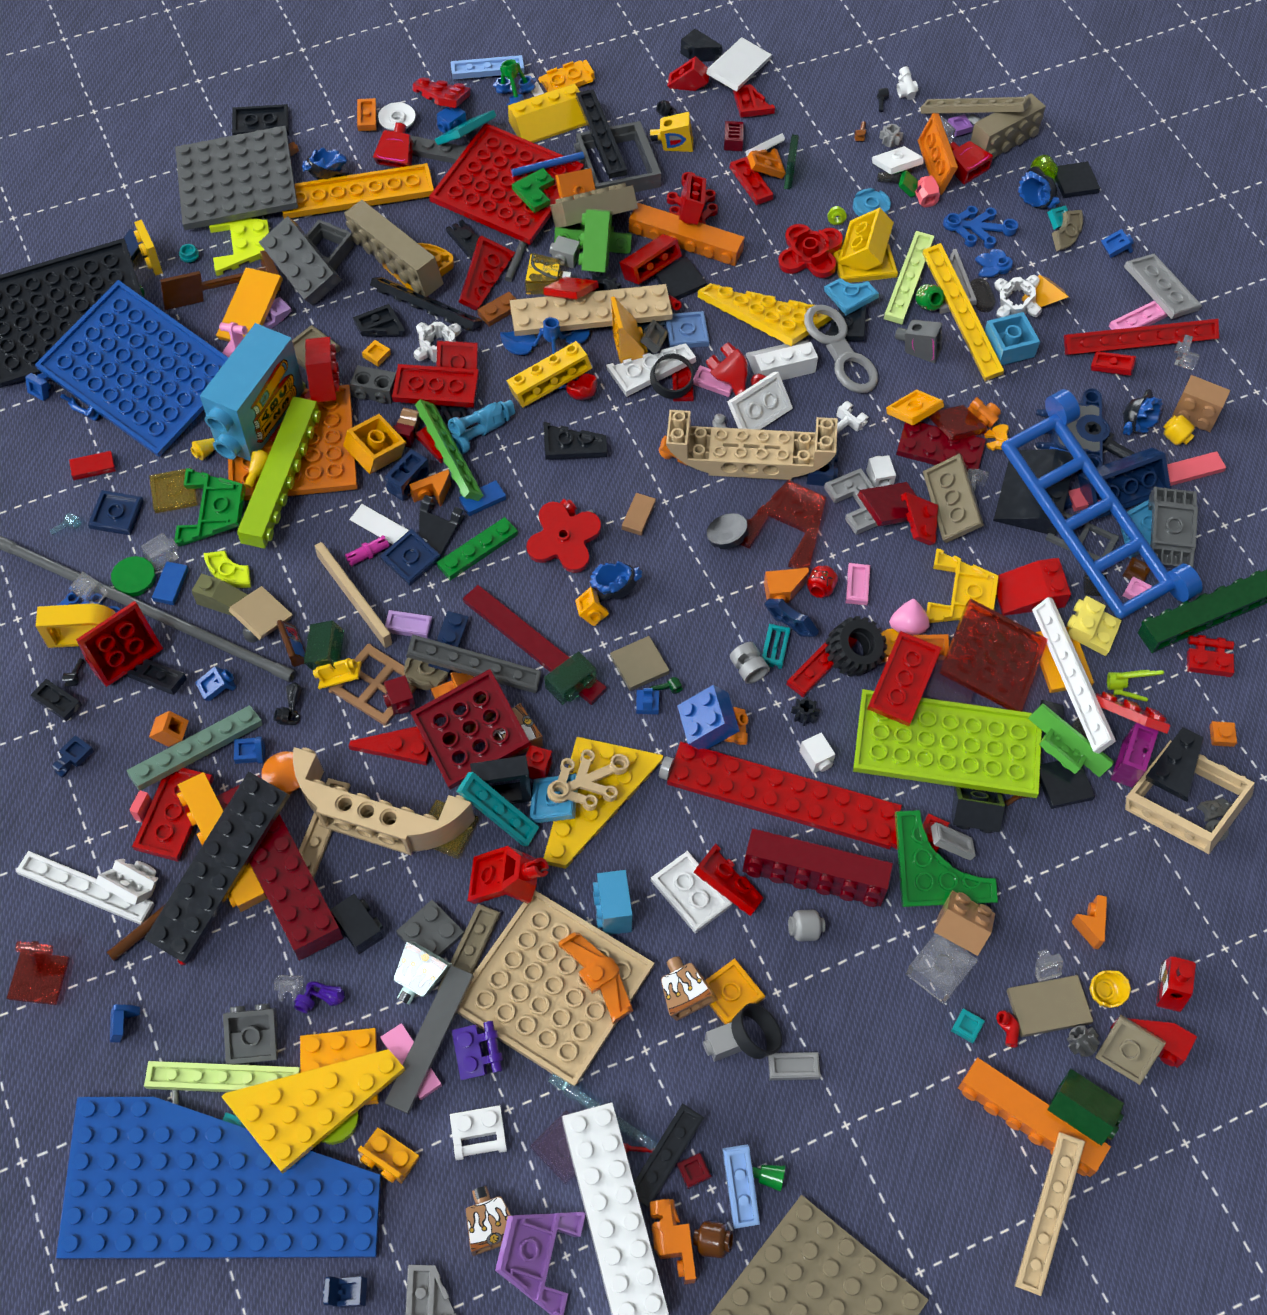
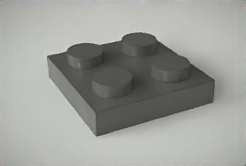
M431 900L396 930V933L405 943L414 941L441 957L463 937L464 931Z

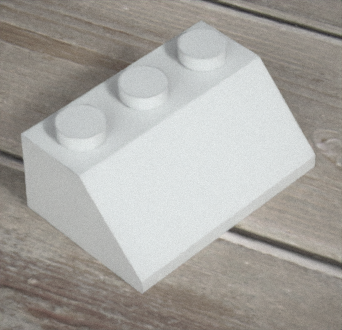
M800 340L793 346L782 344L746 353L754 374L759 373L768 376L773 372H779L781 379L786 380L816 372L818 356L812 343L809 341Z

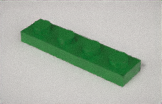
M504 517L439 560L437 567L451 581L518 536V530Z

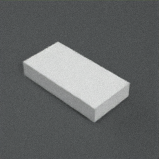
M783 133L745 151L748 156L751 151L767 150L783 142L785 137Z

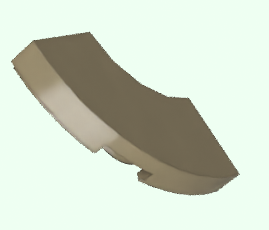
M1082 210L1066 211L1063 213L1061 228L1052 233L1056 252L1066 249L1076 241L1083 226Z

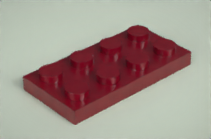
M905 422L896 455L937 465L953 456L961 454L968 474L976 476L986 439L921 422L915 425Z

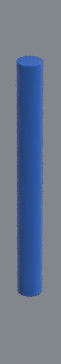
M582 151L511 169V173L515 177L538 171L542 168L546 169L582 160L585 157Z

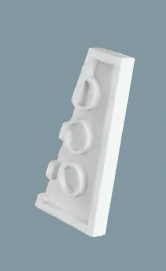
M685 343L663 349L658 354L648 353L644 354L643 358L631 360L630 358L623 360L621 364L614 365L611 363L606 366L608 372L627 397L651 385L650 372L660 357L675 353L684 356L693 364L696 362V356ZM677 359L662 360L655 369L656 379L659 381L687 367V365Z

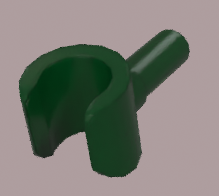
M677 677L670 678L667 683L650 686V688L657 691L670 688L673 694L683 690L682 684Z

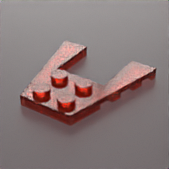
M788 480L765 505H762L757 510V513L751 519L747 520L749 534L743 538L744 541L740 545L750 549L770 516L805 533L790 559L788 567L792 569H809L826 497Z

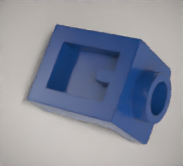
M1122 229L1101 240L1110 258L1126 249L1129 253L1133 252V239L1129 233L1126 235Z
M216 666L195 682L203 699L206 701H211L226 688L232 691L236 689L232 673L227 669L224 670Z

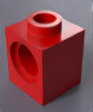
M533 745L529 746L526 754L529 778L548 777L553 763L552 751Z

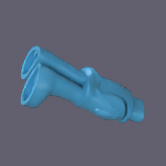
M511 400L494 402L480 410L474 411L472 415L462 418H451L448 421V429L453 433L451 436L460 453L464 454L470 450L469 441L478 435H485L502 426L505 421H509L510 416L515 414L514 404ZM478 422V425H476V426H474V427H471V428H469V429H466V428L469 427L470 425L475 424V423Z

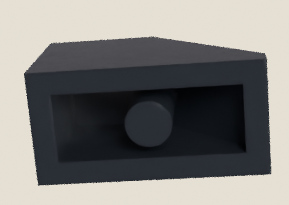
M693 29L681 39L680 54L690 60L696 56L701 62L714 61L715 54H722V45L699 30Z

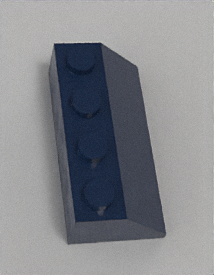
M1153 447L1097 467V470L1124 509L1149 500V495L1154 487L1171 489L1166 454ZM1078 474L1080 491L1088 502V507L1097 503V499L1102 500L1085 474ZM1109 510L1103 513L1102 515L1096 517L1095 519L1107 516L1112 513Z

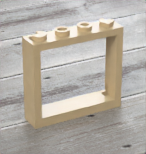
M1170 740L1126 796L1125 810L1210 854L1252 797L1255 783L1246 779L1245 776H1240L1230 771L1223 765H1218L1208 760L1204 755L1200 754L1195 773L1239 796L1212 833L1144 798L1153 785L1146 781V775L1172 742Z

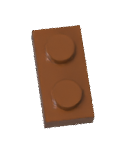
M507 292L477 309L478 316L490 327L511 315L510 300L517 299L510 292Z

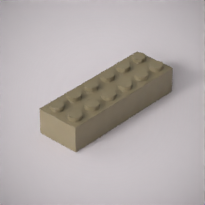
M361 200L344 212L347 219L346 225L351 230L354 243L356 245L360 244L369 255H374L380 264L385 263L391 273L394 274L396 272L405 284H410L416 293L420 292L424 297H427L444 284L435 256L366 202Z

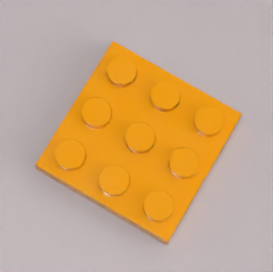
M369 1028L300 1036V1073L376 1053V1029ZM378 1094L365 1105L378 1104Z

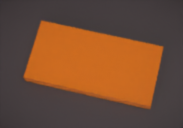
M933 113L917 141L929 176L935 178L940 195H942L958 166L939 113Z

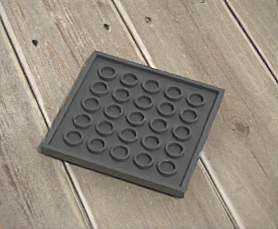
M286 126L175 147L184 230L298 208Z

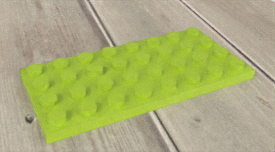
M862 689L853 772L1030 798L1038 797L1041 746L1039 744L1041 742L1042 730L1028 719L1032 713L921 697L911 724L908 727L868 710L867 707L874 691Z

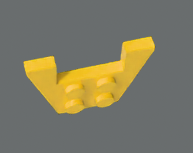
M937 548L933 569L955 572L950 606L928 602L926 614L929 618V623L991 617L994 612L998 575L974 564L973 566L962 562L961 558L957 556L951 557L944 554L943 550Z

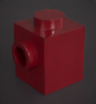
M405 675L384 682L386 694L383 695L386 707H391L394 715L398 713L404 714L415 708L414 698Z

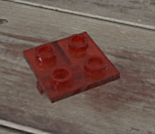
M17 941L15 951L20 952L7 999L57 1005L70 958L52 955V945L40 944L39 941H32L31 943Z

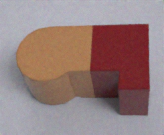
M408 408L402 409L400 418L396 426H393V429L400 436L407 438L405 440V447L411 448L421 418L417 410Z

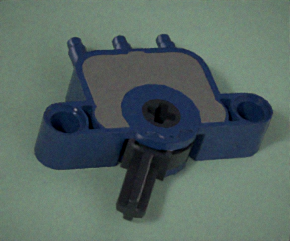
M1093 388L1085 390L1080 403H1078L1080 417L1067 426L1095 467L1102 466L1103 452L1105 450L1119 458L1135 454V452L1112 440L1114 434L1110 433L1109 424L1102 418L1101 393ZM1046 409L1036 410L1037 416L1049 417ZM1054 429L1045 433L1050 434V442H1036V448L1050 449L1051 446L1068 451Z

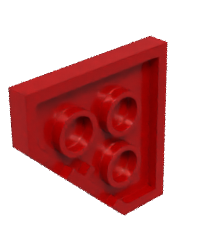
M419 78L413 83L414 92L419 93L421 91L423 97L428 100L435 99L434 103L440 106L457 108L470 96L471 88L465 87L464 84L460 83L450 85L442 80L432 82L429 78Z

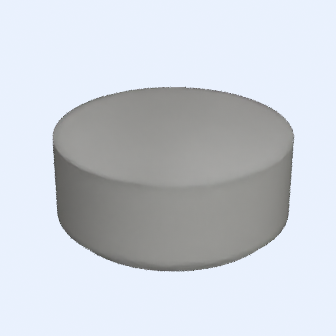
M664 757L659 771V778L668 780L674 758Z

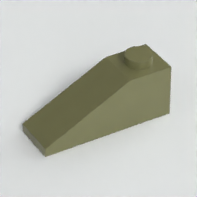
M202 573L192 589L197 605L231 616L233 615L229 612L230 606L248 595L223 580Z

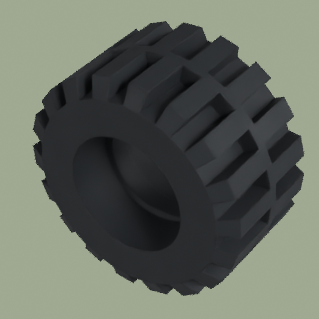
M860 616L847 618L829 633V638L826 639L825 643L829 645L825 648L826 653L830 655L827 658L829 662L833 661L834 664L832 666L835 669L839 668L841 674L847 672V675L851 677L855 674L856 677L861 676L879 665L885 657L886 653L884 651L887 649V644H884V641H886V637L881 635L882 629L876 627L877 623L874 621L868 622L869 618L864 617L861 619ZM849 637L856 639L861 644L863 656L856 654L850 648Z

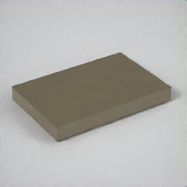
M1078 975L1007 989L1014 1017L1020 1025L1019 1033L1021 1038L1089 1025L1093 1022Z

